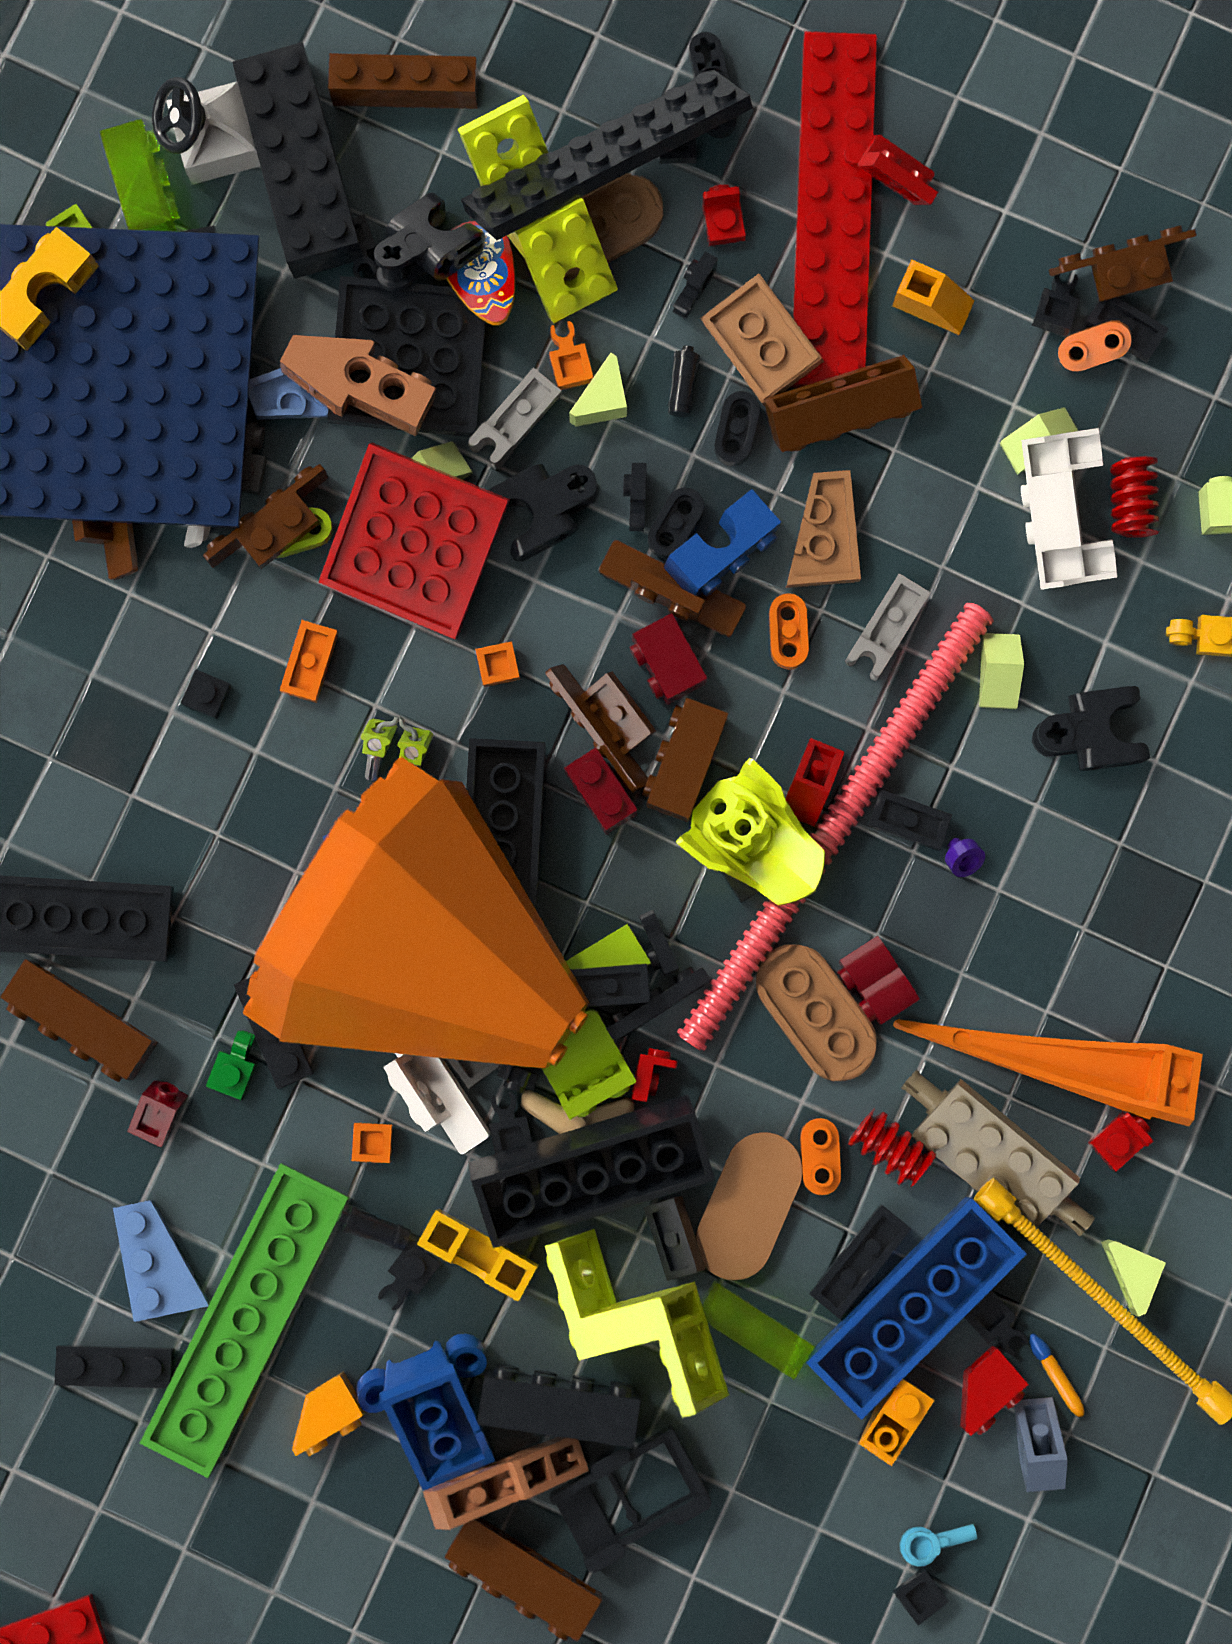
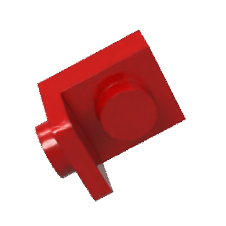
M720 184L711 187L709 191L703 192L702 208L709 246L745 241L746 235L740 206L739 187Z
M649 1048L648 1055L639 1054L635 1075L637 1082L633 1085L632 1100L647 1102L648 1095H656L659 1073H654L653 1067L656 1065L677 1069L678 1061L670 1060L671 1052Z
M1128 1112L1120 1113L1088 1144L1111 1170L1116 1172L1144 1146L1148 1147L1154 1141L1148 1135L1151 1131L1149 1125L1140 1116H1131Z

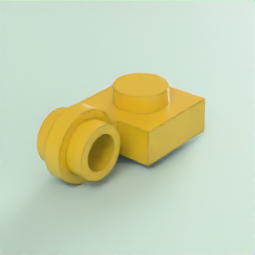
M1201 615L1198 617V629L1193 627V621L1186 619L1171 620L1170 626L1166 627V636L1169 637V644L1191 645L1192 639H1196V654L1232 657V617Z

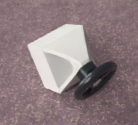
M182 77L170 78L161 85L155 96L152 108L154 134L164 150L172 154H181L185 171L192 185L260 167L238 82L197 92L190 81ZM172 92V99L167 100L169 94ZM167 100L168 115L163 118L164 106ZM172 128H174L177 143L172 142L166 134Z

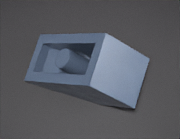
M1053 1397L1020 1400L1014 1406L1019 1460L1026 1492L1065 1489L1067 1455Z

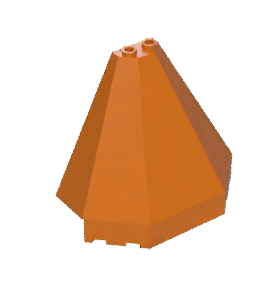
M400 756L394 762L385 779L379 777L361 795V803L356 811L353 813L347 809L337 819L256 951L253 963L258 965L259 969L250 976L247 995L251 998L244 1007L243 1014L279 1038V1042L535 1068H549L551 1064L557 1066L568 1049L564 1045L571 1032L574 1034L578 1033L588 1018V1014L584 1012L589 1005L587 997L461 781L445 779L438 781Z

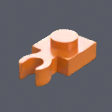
M570 321L567 322L569 334L566 337H559L555 332L554 325H551L550 328L551 339L559 348V350L549 352V357L556 384L560 390L588 384L593 379L585 343L574 346L575 329Z

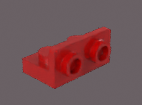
M875 135L857 166L912 204L931 205L938 194V191L929 186L934 177V171L882 135Z

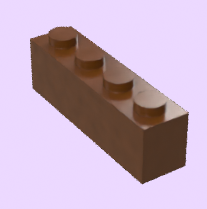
M329 53L328 90L333 106L478 109L479 73L476 56Z
M905 355L764 399L772 437L781 452L800 451L807 444L820 440H834L839 438L842 433L855 429H869L874 427L877 422L890 418H904L909 416L912 411L923 408L915 368Z
M28 959L23 961L0 996L1 999L9 1003L6 1010L23 1021H26L28 1016L40 1023L37 1029L39 1032L54 1041H57L59 1037L72 1044L69 1048L70 1052L86 1062L91 1057L103 1064L100 1071L119 1083L122 1078L134 1081L158 1044V1041L41 965Z
M482 1517L464 1523L461 1526L444 1558L450 1561L448 1566L454 1572L465 1578H468L470 1574L483 1582L481 1587L486 1592L498 1599H501L503 1595L516 1602L514 1608L519 1613L532 1620L538 1616L549 1623L547 1629L551 1633L565 1641L571 1637L578 1642L602 1601V1593Z

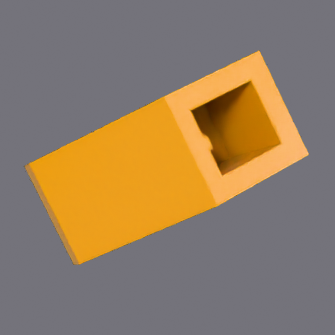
M911 260L892 306L960 335L975 300L946 274Z
M344 1371L306 1395L292 1447L295 1456L306 1451L308 1457L328 1446L326 1438L339 1431L343 1437L362 1425L359 1418L366 1411L359 1406L357 1393Z
M903 1378L876 1405L858 1443L892 1466L935 1400Z

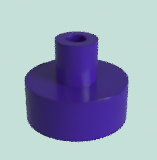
M954 838L948 843L947 847L949 850L945 856V863L955 876H969L983 865L985 852L975 840Z

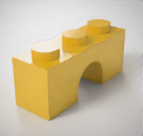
M58 227L51 233L41 237L36 245V251L26 262L20 263L14 269L11 280L3 290H0V330L26 351L51 323L36 306V299L40 290L50 284H61L76 294L99 267L88 251Z
M437 1209L434 1212L417 1243L420 1247L443 1260L470 1271L483 1279L484 1283L516 1301L520 1300L539 1265L505 1245L493 1249L489 1236L441 1209Z

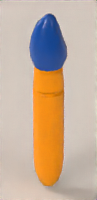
M1031 1334L1029 1341L1034 1356L1041 1361L1043 1368L1047 1371V1375L1070 1411L1078 1417H1083L1084 1406L1057 1360L1051 1355L1050 1347L1038 1335Z

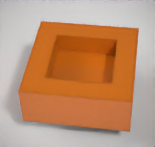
M512 641L475 649L484 687L520 680Z
M354 1123L352 1161L391 1163L393 1125Z

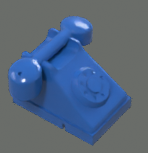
M457 1334L451 1337L446 1343L445 1349H443L439 1341H434L431 1349L398 1363H392L390 1359L386 1362V1370L380 1368L368 1370L357 1382L356 1392L359 1406L368 1413L386 1411L423 1491L495 1462L493 1450L482 1426L477 1425L478 1417L459 1376L465 1378L475 1377L481 1374L487 1365L483 1344L478 1338L470 1334Z

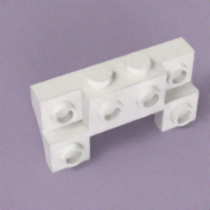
M1099 428L1021 440L1027 485L1021 486L1023 507H1030L1032 522L1026 523L1028 545L1035 544L1041 590L1118 577L1113 539L1083 544L1074 470L1104 465Z

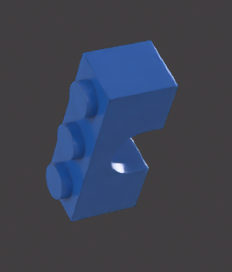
M753 489L727 508L718 523L729 536V546L724 548L711 547L696 533L668 556L663 568L683 590L697 597L702 593L706 597L709 596L723 583L720 579L729 571L733 575L738 573L749 563L750 559L748 556L756 549L763 552L777 540L778 537L775 533L781 521Z

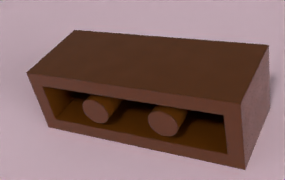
M689 698L685 699L683 707L675 706L668 725L675 729L670 742L662 740L655 761L661 762V766L657 776L649 775L642 793L643 796L648 797L647 808L689 822L729 713Z

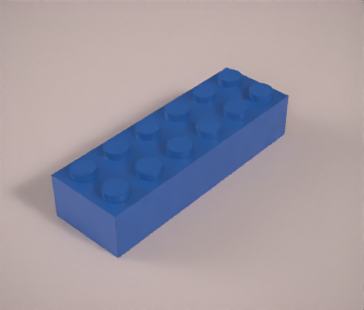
M965 1196L803 1359L862 1420L1003 1279L1026 1253L972 1198Z

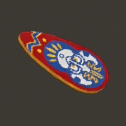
M476 221L464 222L451 230H455L465 223H471L484 232L486 236L485 245L482 253L477 258L449 276L447 280L471 312L491 325H501L507 320L515 298L514 258L509 238L505 236L495 240Z

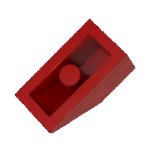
M812 738L809 739L785 800L799 822L815 827L831 791L844 751Z

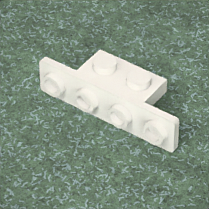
M395 1053L398 1058L383 1067L388 1074L390 1085L396 1092L401 1094L409 1107L410 1116L415 1123L423 1128L424 1132L441 1124L460 1154L468 1152L491 1136L490 1130L443 1058Z

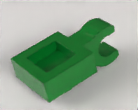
M244 1030L237 1031L231 1053L219 1051L206 1087L239 1100L244 1099L257 1065L247 1060L255 1040L254 1034Z

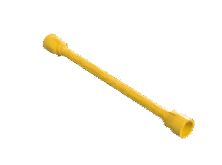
M995 1178L990 1179L981 1187L973 1200L997 1222L1002 1218L1007 1224L1010 1223L1013 1224L1014 1228L1017 1227V1230L1024 1234V1237L1031 1241L1032 1244H1035V1247L1042 1251L1043 1254H1046V1257L1053 1261L1054 1264H1057L1061 1271L1068 1274L1072 1281H1075L1083 1291L1090 1294L1089 1296L1094 1301H1097L1105 1311H1108L1116 1321H1119L1127 1331H1130L1138 1341H1141L1149 1351H1152L1174 1374H1177L1190 1388L1192 1387V1393L1198 1397L1196 1404L1214 1421L1222 1425L1232 1418V1394L1216 1380L1210 1383L1207 1379L1200 1378L1192 1368H1189L1181 1358H1178L1170 1348H1167L1159 1338H1156V1335H1153L1148 1328H1145V1325H1142L1123 1305H1120L1118 1301L1116 1302L1112 1295H1109L1107 1291L1105 1292L1101 1285H1098L1096 1281L1094 1282L1090 1275H1087L1085 1271L1083 1272L1079 1265H1076L1074 1261L1072 1262V1259L1065 1255L1057 1245L1050 1242L1051 1240L1046 1235H1043V1232H1039L1040 1230L1035 1225H1032V1222H1029L1024 1215H1021L1020 1209L1014 1204L1017 1199Z

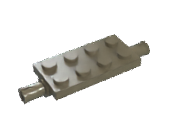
M916 1069L912 1076L902 1085L901 1089L903 1091L905 1090L927 1108L926 1113L928 1115L914 1130L912 1137L916 1141L920 1140L928 1151L932 1150L935 1152L936 1157L976 1191H979L990 1179L995 1178L1017 1199L1014 1204L1020 1209L1021 1215H1024L1036 1228L1048 1216L1055 1215L1075 1231L1078 1236H1081L1084 1233L1083 1229L1087 1230L1093 1223L1095 1217L1086 1212L1069 1197L1070 1192L1079 1184L1080 1177L962 1079L951 1090L947 1091L944 1089L941 1091Z

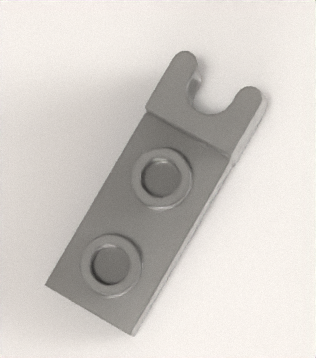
M533 367L492 416L471 436L468 441L470 450L477 453L486 445L494 446L496 449L490 456L491 465L494 470L500 469L513 454V450L560 398L562 390Z
M898 574L847 656L845 663L848 666H853L860 657H869L873 661L870 679L877 681L931 592L903 575Z

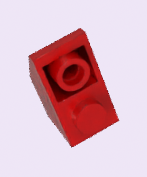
M994 1346L988 1348L963 1371L960 1426L970 1436L975 1432L979 1435L986 1432L996 1422L994 1415L1004 1406L1007 1409L1015 1406L1025 1396L1022 1390L1029 1385Z

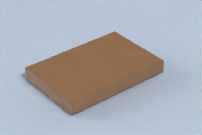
M759 273L700 318L764 406L765 398L783 393L824 362Z

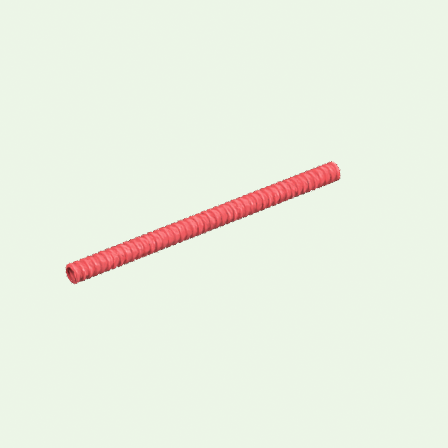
M966 603L963 606L965 612H960L957 615L958 622H953L950 626L952 631H947L944 635L946 640L938 643L939 650H934L931 654L933 659L926 661V669H922L918 673L920 678L913 680V689H907L905 692L907 695L906 699L902 698L899 701L900 708L893 710L894 717H889L886 720L888 726L880 729L882 735L874 738L873 742L875 745L869 746L867 749L869 754L861 757V766H855V775H849L847 778L849 781L848 785L844 784L841 787L842 794H837L834 798L836 803L828 806L830 812L822 815L823 822L816 824L815 829L817 831L815 834L810 833V836L826 853L825 865H830L832 862L830 857L838 854L837 847L838 845H844V836H850L852 833L850 830L851 826L855 827L858 824L857 817H862L865 813L863 808L871 805L869 799L877 796V787H883L884 782L882 780L889 778L891 775L889 772L890 768L894 769L897 766L896 759H901L904 756L902 750H907L910 747L908 741L916 738L915 731L922 729L923 725L921 722L928 720V712L934 711L936 708L935 701H941V692H947L949 689L947 683H952L955 680L954 673H959L961 671L960 664H965L968 660L966 655L974 652L973 645L980 643L981 639L979 636L985 635L987 632L986 626H990L994 622L990 613L979 605ZM805 898L780 906L771 900L769 902L764 901L762 904L764 906L763 911L756 913L757 920H752L749 923L751 929L743 932L745 936L743 941H737L738 948L736 951L731 950L729 953L732 956L730 960H724V969H718L716 972L718 978L710 981L712 987L709 990H704L705 997L703 1000L698 999L696 1002L699 1005L697 1009H691V1018H685L683 1021L685 1027L677 1030L678 1036L699 1051L706 1050V1041H712L714 1038L711 1035L712 1032L720 1029L719 1022L726 1020L725 1013L727 1010H733L734 1007L731 1004L733 1001H739V992H745L747 989L745 983L753 980L752 973L759 971L760 967L758 964L760 961H766L767 958L764 955L766 952H772V943H778L780 940L778 934L786 931L785 924L792 922L791 915L799 912L797 906L799 903L804 904Z

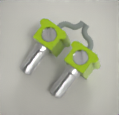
M394 716L392 721L370 719L361 734V739L364 740L362 753L368 756L365 778L369 780L371 777V781L377 780L380 760L385 757L391 745L398 722L404 729L397 744L401 748L399 757L405 758L415 766H421L434 734L429 730L406 725L404 717Z

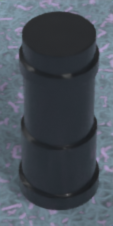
M685 345L682 346V350L675 351L673 357V381L668 402V414L676 417L690 416L693 405L694 383L696 382L698 363L700 362V355L694 352V347Z
M352 1205L347 1212L341 1210L337 1222L342 1223V1232L376 1241L394 1250L403 1251L410 1237L411 1230L403 1225L383 1220Z

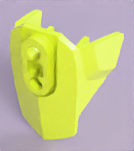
M749 758L744 763L738 776L720 780L693 809L691 829L682 834L676 841L681 848L708 869L725 872L753 887L779 906L799 901L816 892L824 871L825 851L804 830L786 802L781 786L752 758ZM720 803H725L727 805L725 812L716 815L715 807ZM742 825L751 827L747 835L742 836V831L740 830Z

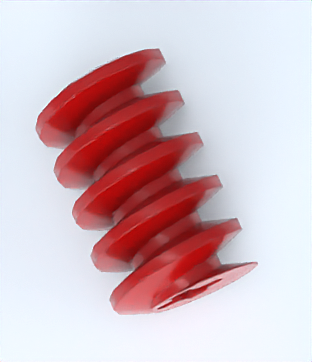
M1150 456L1127 457L1110 467V473L1116 477L1112 479L1110 487L1112 490L1117 491L1111 496L1112 504L1117 506L1112 509L1111 516L1113 519L1118 520L1111 526L1113 533L1130 538L1148 537L1159 533L1157 530L1149 529V525L1158 522L1159 517L1148 514V510L1159 506L1158 501L1148 499V495L1159 492L1158 487L1148 485L1149 480L1158 478V473L1147 470L1148 466L1158 463V458Z
M874 1108L857 1127L848 1144L852 1147L862 1141L864 1143L860 1153L862 1156L872 1151L876 1152L873 1165L876 1166L886 1160L888 1163L885 1174L888 1176L898 1170L900 1173L897 1184L901 1185L910 1180L912 1181L910 1187H912L931 1165L936 1153L930 1150L921 1156L924 1144L919 1140L909 1146L912 1134L906 1131L897 1136L900 1124L894 1121L885 1127L888 1114L883 1111L873 1117Z

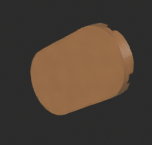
M627 173L581 197L585 202L608 263L650 240L662 223L663 201L661 194L650 180L642 176L640 178ZM575 267L568 270L564 276V281L575 279L580 269Z
M795 944L783 945L774 949L766 956V961L761 962L760 969L756 975L757 993L765 1008L809 1068L818 1076L831 1081H846L864 1073L872 1064L877 1042L875 1029L826 960L814 949Z
M767 1132L749 1135L733 1147L726 1160L696 1232V1241L705 1267L720 1278L741 1280L751 1277L762 1269L772 1252L800 1186L803 1172L802 1162L797 1150L785 1138Z

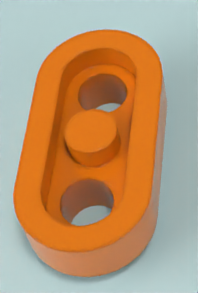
M1115 320L1067 336L1060 344L1058 349L1059 360L1070 371H1082L1118 359L1128 352L1132 344V333L1126 324ZM1109 334L1117 335L1120 341L1119 345L1109 347L1106 344V336ZM1078 346L1082 348L1084 355L1081 359L1076 360L1071 357L1070 349L1072 347Z
M790 593L782 594L774 599L769 610L770 651L776 665L790 670L801 666L808 655L807 608L804 601L797 595ZM784 609H790L794 613V618L789 621L784 620L780 612ZM787 645L793 646L796 654L793 657H786L782 652V648Z
M823 1118L812 1119L803 1126L800 1133L802 1180L810 1192L817 1195H827L836 1190L841 1180L839 1133L831 1121ZM817 1130H823L827 1134V1141L822 1145L816 1144L813 1140V1135ZM824 1168L828 1171L829 1178L825 1183H818L816 1181L815 1173L818 1169Z

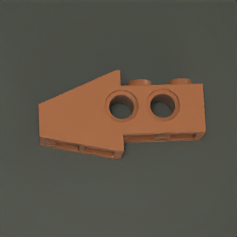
M293 335L280 360L282 373L335 414L342 417L348 405H351L415 437L435 399L436 388L431 386L432 382L425 376L412 372L410 376L398 370V365L383 356H378L377 359L373 358L375 344L372 340ZM356 370H364L370 375V378L364 383H356L350 379V375ZM390 386H397L403 390L404 394L399 399L391 400L383 392Z
M556 1437L496 1459L495 1462L423 1491L435 1529L450 1530L516 1501L536 1496L588 1472L589 1469L578 1439Z

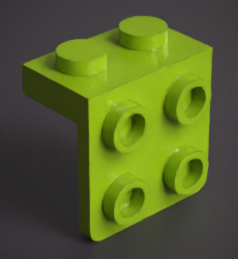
M593 1008L584 1011L588 1014V1018L578 1033L574 1034L571 1032L564 1043L568 1049L557 1066L551 1064L549 1068H541L570 1120L576 1116L581 1118L591 1114L597 1108V1104L609 1097L618 1098L624 1095L631 1088L630 1085L637 1082L615 1042L606 1030L607 1028L599 1014Z

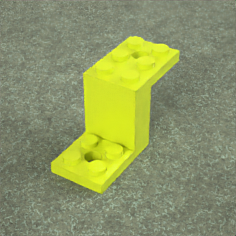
M524 95L458 128L481 186L489 185L503 178L509 171L521 169L536 161L542 154L548 153L529 101ZM507 138L513 139V146L509 151L497 153V148L501 141ZM581 197L507 235L525 258L548 317L553 323L618 290L585 202ZM575 267L580 269L575 279L564 281V276L568 270Z
M595 1229L578 1233L545 1246L547 1265L554 1276L559 1292V1305L565 1312L570 1329V1342L573 1348L576 1349L579 1360L659 1340L661 1360L668 1369L672 1382V1396L676 1405L679 1406L682 1417L697 1414L729 1396L695 1282L616 1303Z

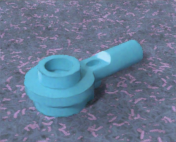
M973 1524L937 1534L921 1526L912 1527L901 1537L900 1552L909 1564L917 1567L926 1566L932 1563L936 1556L940 1554V1549L977 1540V1533Z

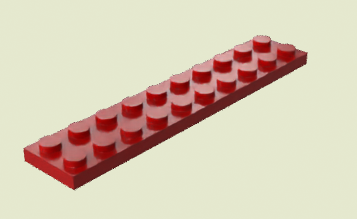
M804 31L793 320L824 362L790 388H800L866 367L872 175L857 165L873 139L877 34Z

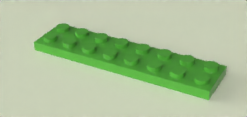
M280 1163L140 1444L206 1478L211 1476L337 1224L338 1216L341 1210H344L350 1198L349 1196Z

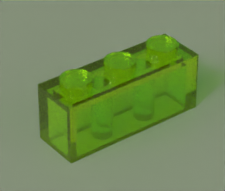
M142 118L100 130L99 132L128 230L178 232L174 220L180 219V214L174 197L168 198L164 186L170 185V180L164 163L158 164L155 157V152L161 150L154 130L147 131Z
M714 1280L701 1301L709 1325L792 1379L796 1378L815 1347L810 1341L716 1280Z

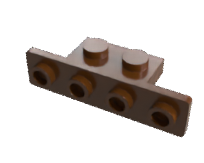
M1182 225L1160 231V239L1149 241L1147 234L1126 240L1127 248L1115 250V245L1110 244L1092 249L1094 257L1082 260L1080 253L1059 258L1060 266L1049 269V274L1051 277L1091 266L1099 301L1173 282L1164 245L1196 237V230L1183 232Z
M321 464L314 468L312 466L306 467L294 478L295 483L285 491L279 489L272 493L266 499V505L257 513L249 512L240 519L239 528H236L226 537L220 535L213 539L206 547L208 551L203 554L212 568L216 567L243 546L258 566L263 569L319 525L318 519L302 501V498L328 479L325 469Z
M72 520L76 542L104 545L109 579L118 580L138 571L132 523Z
M618 540L612 542L599 567L601 575L635 591L634 595L647 603L654 604L657 602L667 607V611L679 619L687 621L689 618L726 637L732 636L746 608L743 602L717 589L707 597L703 593L697 597L683 590L663 568L664 563Z
M564 664L548 669L545 674L550 680L549 685L552 691L566 701L572 710L571 715L574 721L588 731L594 740V747L615 768V775L618 781L632 792L643 789L648 777L631 756L630 752L654 734L656 730L613 671L606 673L584 692Z

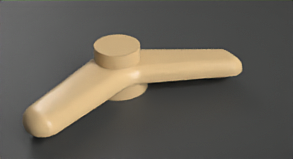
M526 1090L521 1096V1107L558 1134L634 1111L633 1100L623 1098L598 1106L591 1114L579 1118L576 1116L570 1120L562 1105L534 1091Z

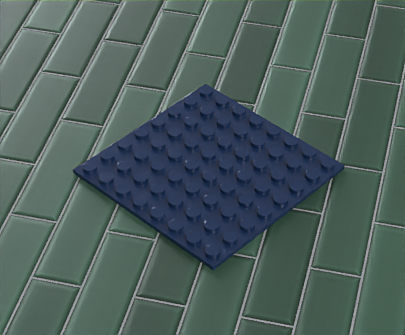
M0 224V290H3L11 280L14 269L20 263L26 262L36 251V245L41 237L51 233L57 226ZM58 227L88 251L99 267L76 294L61 284H50L40 290L37 295L36 306L51 323L27 351L0 330V517L239 528L259 235Z

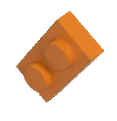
M301 620L279 690L281 693L317 703L339 634L337 630Z

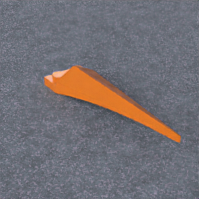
M901 1019L895 1020L893 1023L896 1029L1148 1120L1151 1117L1188 1127L1194 1121L1203 1056L1201 1053L1168 1044L1100 1042L1033 1037L962 1029Z

